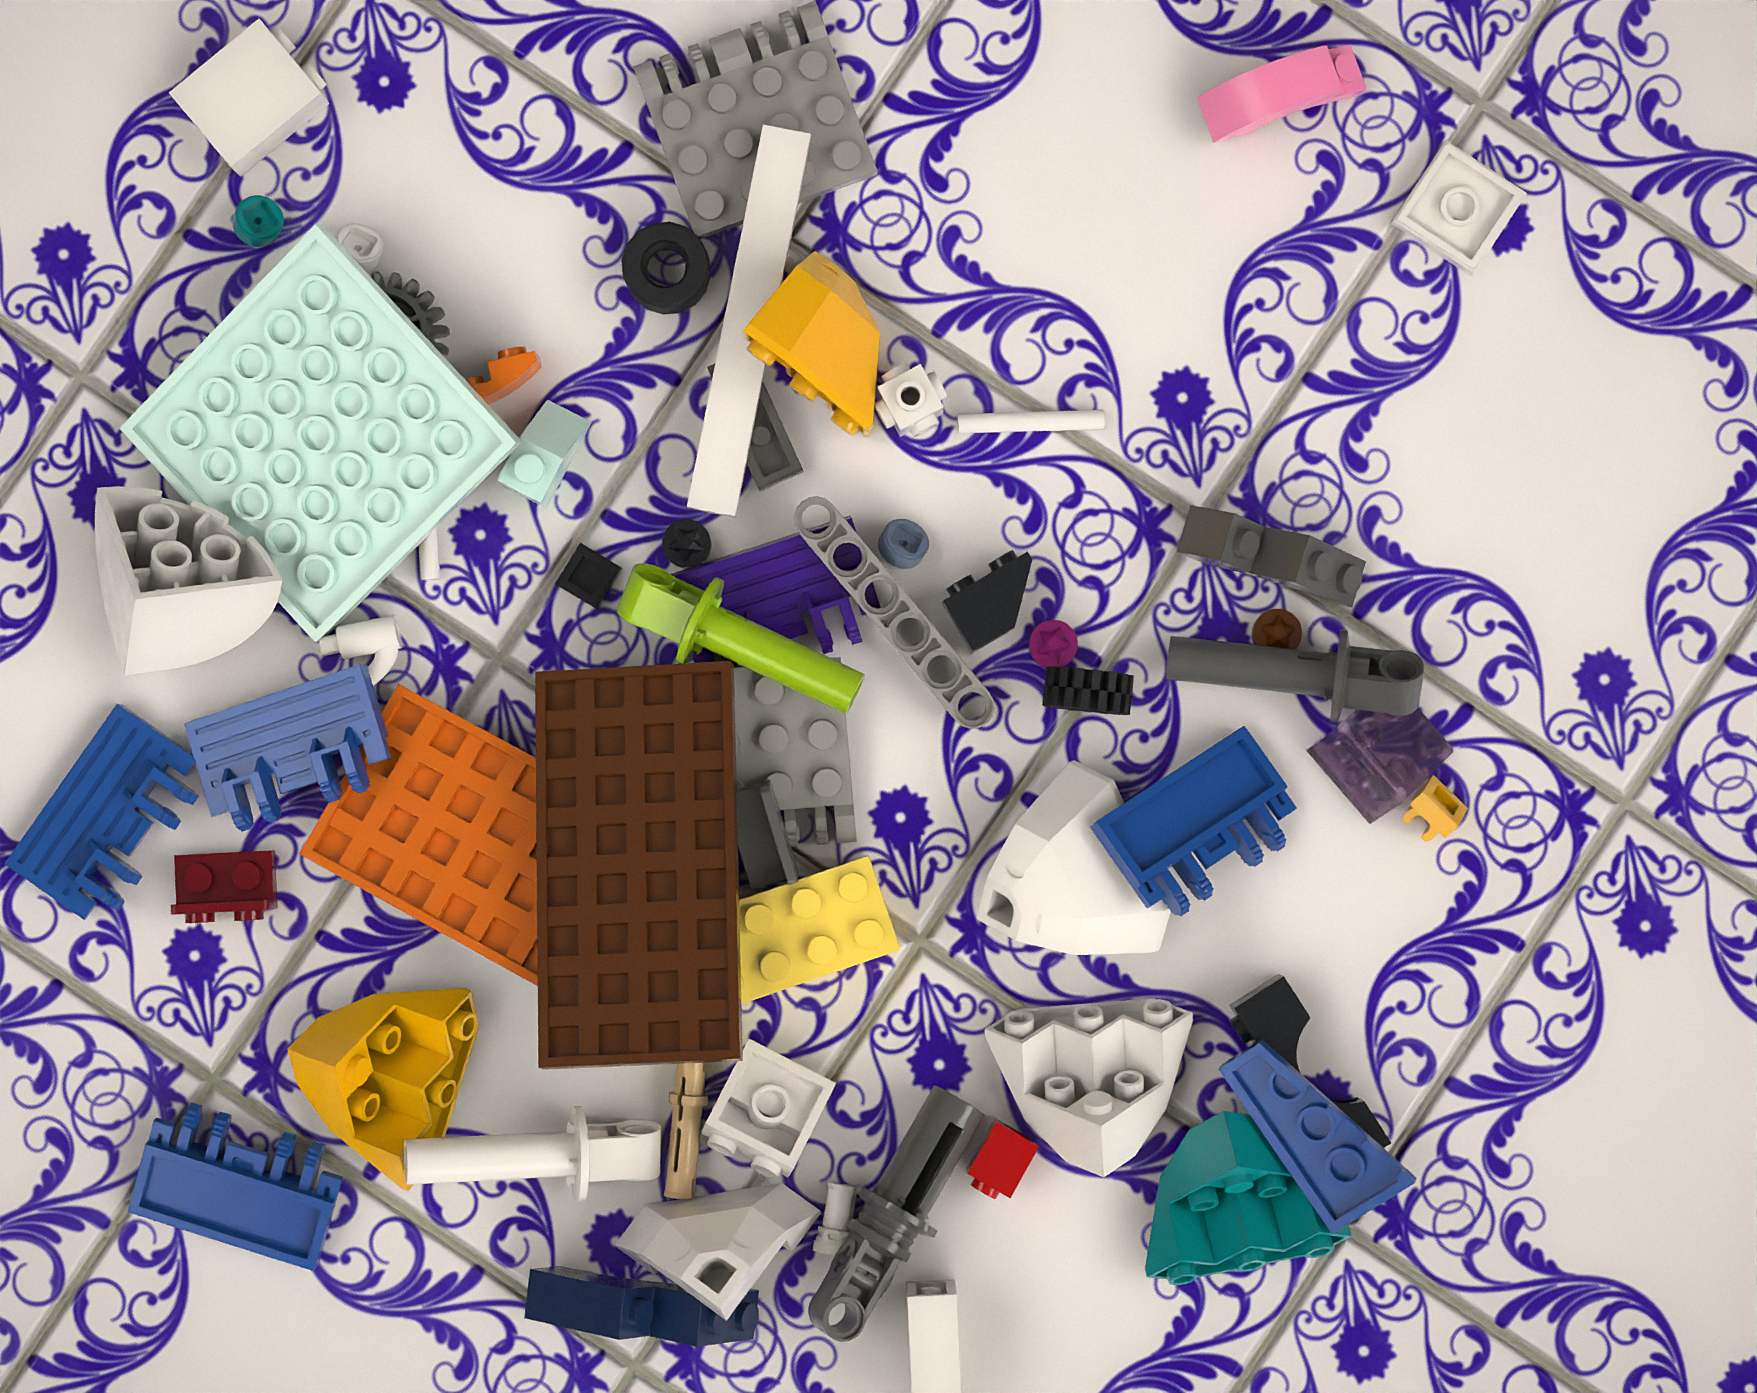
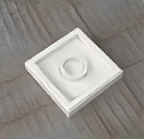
M1446 140L1390 224L1472 276L1527 193Z

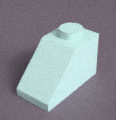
M547 400L520 435L519 439L522 442L511 452L497 481L504 487L547 508L591 422Z

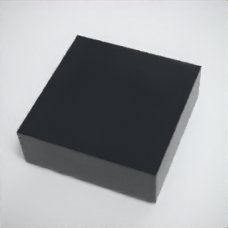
M579 543L555 584L598 610L623 568L584 544Z

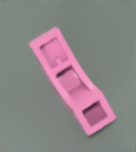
M1351 44L1328 49L1327 45L1302 51L1250 70L1214 87L1197 97L1213 143L1249 135L1273 121L1307 108L1356 97L1366 91L1367 88Z

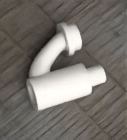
M395 615L337 626L336 634L322 637L319 640V645L323 656L341 653L343 659L375 654L374 660L368 666L374 686L390 671L395 663L398 649L402 648V639L397 618Z

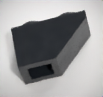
M1011 550L989 563L988 565L992 572L975 582L970 574L946 588L950 597L943 600L942 605L971 654L1015 628L1032 564V558L1028 551L1017 557L1014 550Z

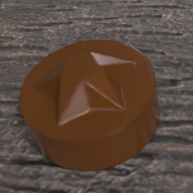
M1271 609L1261 614L1255 620L1251 632L1254 645L1297 649L1302 638V628L1299 620L1291 612L1284 609Z

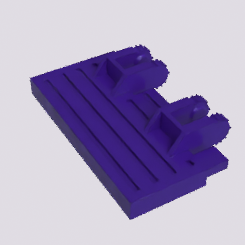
M851 515L844 517L856 531ZM830 522L807 530L813 533H820L829 526ZM799 532L671 574L703 591L706 590L714 578L718 577L724 580L721 607L789 639L808 634L802 613L809 611L823 654L833 652L832 646L834 643L830 630L825 626L821 610L839 605L845 622L843 626L848 640L851 641L852 645L863 642L849 601V597L852 596L802 538ZM850 542L839 545L833 554L835 565L842 570L856 568L862 558L860 548ZM871 582L866 587L864 593L865 600L872 607L881 608L873 582ZM859 606L861 615H866L863 609ZM704 647L701 653L697 654L695 651L692 656L694 663L716 662L713 652ZM721 656L722 661H731V660H729V659H727V658ZM731 661L734 666L739 665L738 663Z

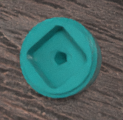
M254 195L243 199L239 203L234 213L232 224L235 234L241 241L250 246L264 247L272 244L278 238L284 224L282 210L272 199Z

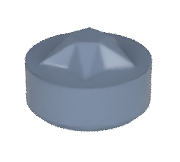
M895 519L886 525L879 536L878 549L884 560L892 566L910 569L916 567L924 558L929 549V539L926 532L917 523L907 519Z

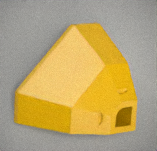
M814 251L793 269L745 327L743 334L745 339L750 342L747 351L770 367L775 360L786 367L787 375L793 378L789 386L812 402L817 396L826 401L828 409L834 413L830 420L852 436L859 430L868 436L873 429L880 332L864 299L861 297L855 281L835 264Z
M465 988L372 994L318 1017L287 1048L297 1085L330 1131L396 1185L407 1191L414 1184L406 1185L404 1140L445 1137L479 1029L472 992Z

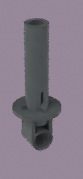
M1340 630L1338 652L1331 650L1329 653L1171 636L1166 668L1167 680L1324 697L1326 701L1327 699H1332L1330 722L1338 723L1343 708L1382 712L1394 716H1405L1413 713L1420 704L1424 674V663L1415 653L1406 650L1392 651L1350 646L1348 630Z

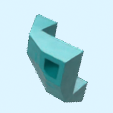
M1222 1111L1187 1132L1160 1176L1145 1271L1149 1278L1168 1279L1171 1285H1182L1190 1283L1198 1277L1234 1270L1252 1271L1269 1263L1304 1256L1308 1258L1322 1257L1332 1253L1335 1250L1334 1245L1352 1237L1349 1225L1333 1234L1330 1232L1250 1115Z

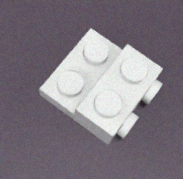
M748 1039L743 1049V1061H737L701 1133L709 1137L707 1145L714 1151L728 1157H733L737 1151L753 1159L751 1167L757 1173L770 1179H777L779 1174L789 1177L836 1083Z

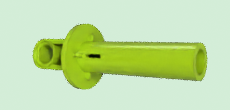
M638 563L633 566L618 604L617 613L622 619L635 626L649 629L678 643L677 663H688L695 651L699 654L704 647L839 712L848 713L863 683L864 673L721 607L724 580L718 577L714 578L706 590L703 591L672 576L664 569L655 565Z

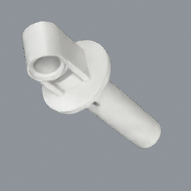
M573 1106L571 1108L570 1119L566 1124V1131L404 1140V1174L406 1185L566 1176V1184L569 1186L571 1183L575 1200L583 1201L587 1196L589 1182L614 1180L649 1181L660 1175L661 1125L651 1120L633 1119L617 1123L587 1124L582 1106Z

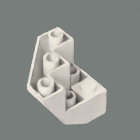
M1075 760L1069 762L1013 826L986 878L976 919L1015 941L1072 955L1152 953L1160 950L1170 909L1162 900L1148 909L1144 906L1090 828L1096 821L1124 804L1115 781Z
M1155 998L1024 1008L1007 1013L1003 1018L985 1028V1038L1025 1121L1066 1162L1105 1177L1136 1156L1167 1109L1192 1026L1193 1012L1176 1007L1166 1000Z
M782 1183L698 1196L692 1199L649 1204L642 1208L616 1242L615 1246L655 1275L657 1271H660L727 1321L779 1249L784 1246L793 1252L819 1217L821 1211Z

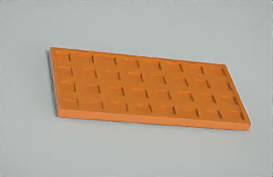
M398 684L381 712L388 734L386 742L391 758L375 764H369L364 746L362 745L360 749L370 781L368 790L357 794L356 791L352 790L348 776L345 774L340 782L342 789L340 800L328 803L299 854L538 986L536 758Z

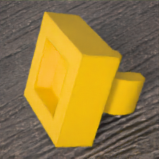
M1432 775L1417 790L1403 817V821L1408 824L1414 817L1422 816L1430 824L1421 836V839L1426 842L1432 840L1438 832L1444 838L1451 834L1461 823L1468 808Z

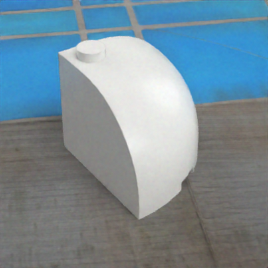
M140 487L97 488L95 506V545L98 574L108 625L125 676L181 668L212 659L244 642L266 622L278 602L282 578L269 554L253 536L246 538L228 524V516L196 500H192L191 505H187L175 500L162 498L161 490Z

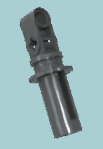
M933 1086L878 1184L873 1186L875 1188L873 1192L859 1184L854 1190L865 1204L863 1210L858 1214V1219L854 1220L852 1218L847 1228L851 1233L845 1243L838 1249L828 1273L809 1303V1318L816 1328L840 1342L850 1341L862 1332L878 1300L890 1286L901 1261L907 1262L912 1253L909 1252V1247L914 1243V1238L918 1234L935 1237L938 1232L933 1227L924 1223V1221L929 1219V1212L984 1118V1113L938 1086ZM862 1267L867 1273L862 1274L857 1271V1268ZM844 1303L845 1313L843 1318L837 1324L830 1325L829 1314L836 1305Z

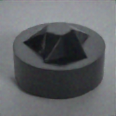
M682 519L672 523L666 529L662 539V547L665 556L672 564L687 569L703 564L707 560L711 552L712 542L708 531L701 523L691 519Z

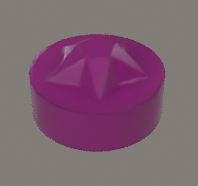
M1060 620L1042 622L1033 630L1029 638L1030 655L1038 665L1044 668L1047 666H1066L1075 657L1078 649L1076 633L1067 623Z

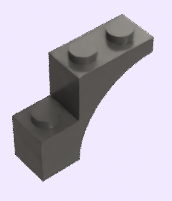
M1190 505L1176 551L1206 565L1269 580L1320 597L1334 604L1351 608L1356 593L1360 588L1362 573L1366 561L1313 536L1264 527L1236 513Z

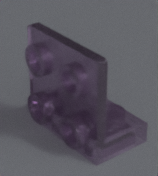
M1417 708L1413 713L1405 716L1354 710L1343 722L1317 739L1306 751L1366 821L1371 824L1406 800L1453 753V748L1421 710Z

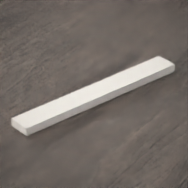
M764 124L762 127L687 503L688 509L736 518L766 368L765 363L747 351L750 342L745 339L743 330L783 282L811 141L810 133Z

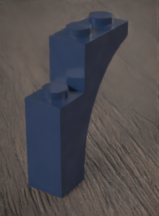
M563 1266L530 1269L524 1318L617 1340L651 1336L701 1347L754 1339V1330L759 1319L757 1307L759 1290L750 1288L726 1321L677 1284L615 1277Z

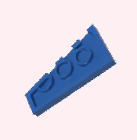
M1260 1039L1221 1064L1219 1071L1332 1234L1416 1182L1417 1178L1263 1039Z

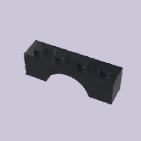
M1277 974L1230 1004L1229 1006L1235 1016L1228 1021L1244 1045L1251 1041L1254 1044L1263 1039L1300 1072L1297 1063V1045L1299 1037L1311 1017L1285 977ZM1358 1097L1330 1099L1383 1148L1391 1144V1141L1365 1101Z

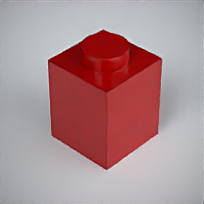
M994 1118L966 1168L967 1174L974 1177L970 1185L993 1199H996L999 1193L1011 1198L1040 1147L1038 1142Z

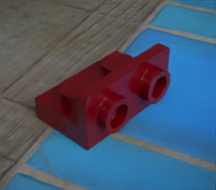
M275 850L174 855L176 904L171 905V915L185 914V923L215 922V912H234V921L263 920L264 910L278 908Z

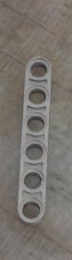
M819 496L808 497L801 501L795 510L794 523L802 538L955 721L969 729L980 728L986 725L992 718L995 710L994 700L986 687L836 507L826 498ZM811 505H821L830 513L829 526L820 533L809 532L802 524L803 512ZM842 543H853L861 550V562L852 570H842L834 563V551ZM876 580L886 581L893 590L892 600L888 605L881 608L872 607L865 600L864 593L866 587ZM905 618L918 619L924 626L922 639L914 645L903 644L896 637L897 625ZM937 655L948 656L955 664L953 676L945 682L933 681L927 674L928 663ZM970 692L979 693L986 702L985 711L976 719L964 718L958 710L959 700L963 695Z

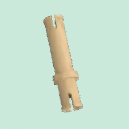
M707 1063L677 1064L674 1091L669 1092V1103L673 1104L667 1179L664 1190L665 1197L675 1199H692L696 1197L695 1186L702 1108L708 1105V1095L704 1094Z

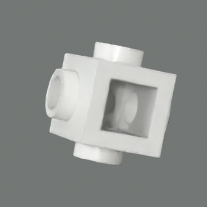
M904 363L881 376L884 384L877 387V395L880 400L874 403V407L886 429L894 426L900 437L909 432L912 433L913 437H916L939 424L937 417L943 414L944 409L941 400L946 398L947 394L934 371L926 375L921 364L910 369L908 364ZM909 388L915 389L920 395V400L915 405H906L901 399L902 392Z

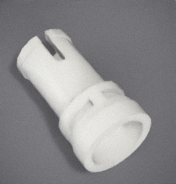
M828 1182L829 1189L822 1226H818L819 1232L816 1240H814L813 1251L835 1255L851 1233L847 1226L853 1218L857 1193L854 1191L855 1186Z

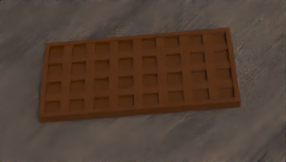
M731 661L535 672L538 1068L549 1070L743 1061L733 663Z

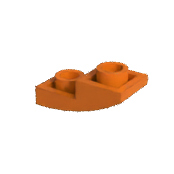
M525 346L499 351L497 353L498 359L487 362L491 381L484 382L482 376L464 379L490 405L517 390L542 368L540 357L535 351L527 352Z

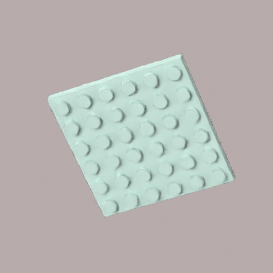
M315 224L119 428L189 505H191L192 500H196L212 507L229 517L228 524L246 538L253 536L260 543L276 565L282 578L278 602L315 643L319 642L322 637L328 636L522 442L330 232L320 224Z

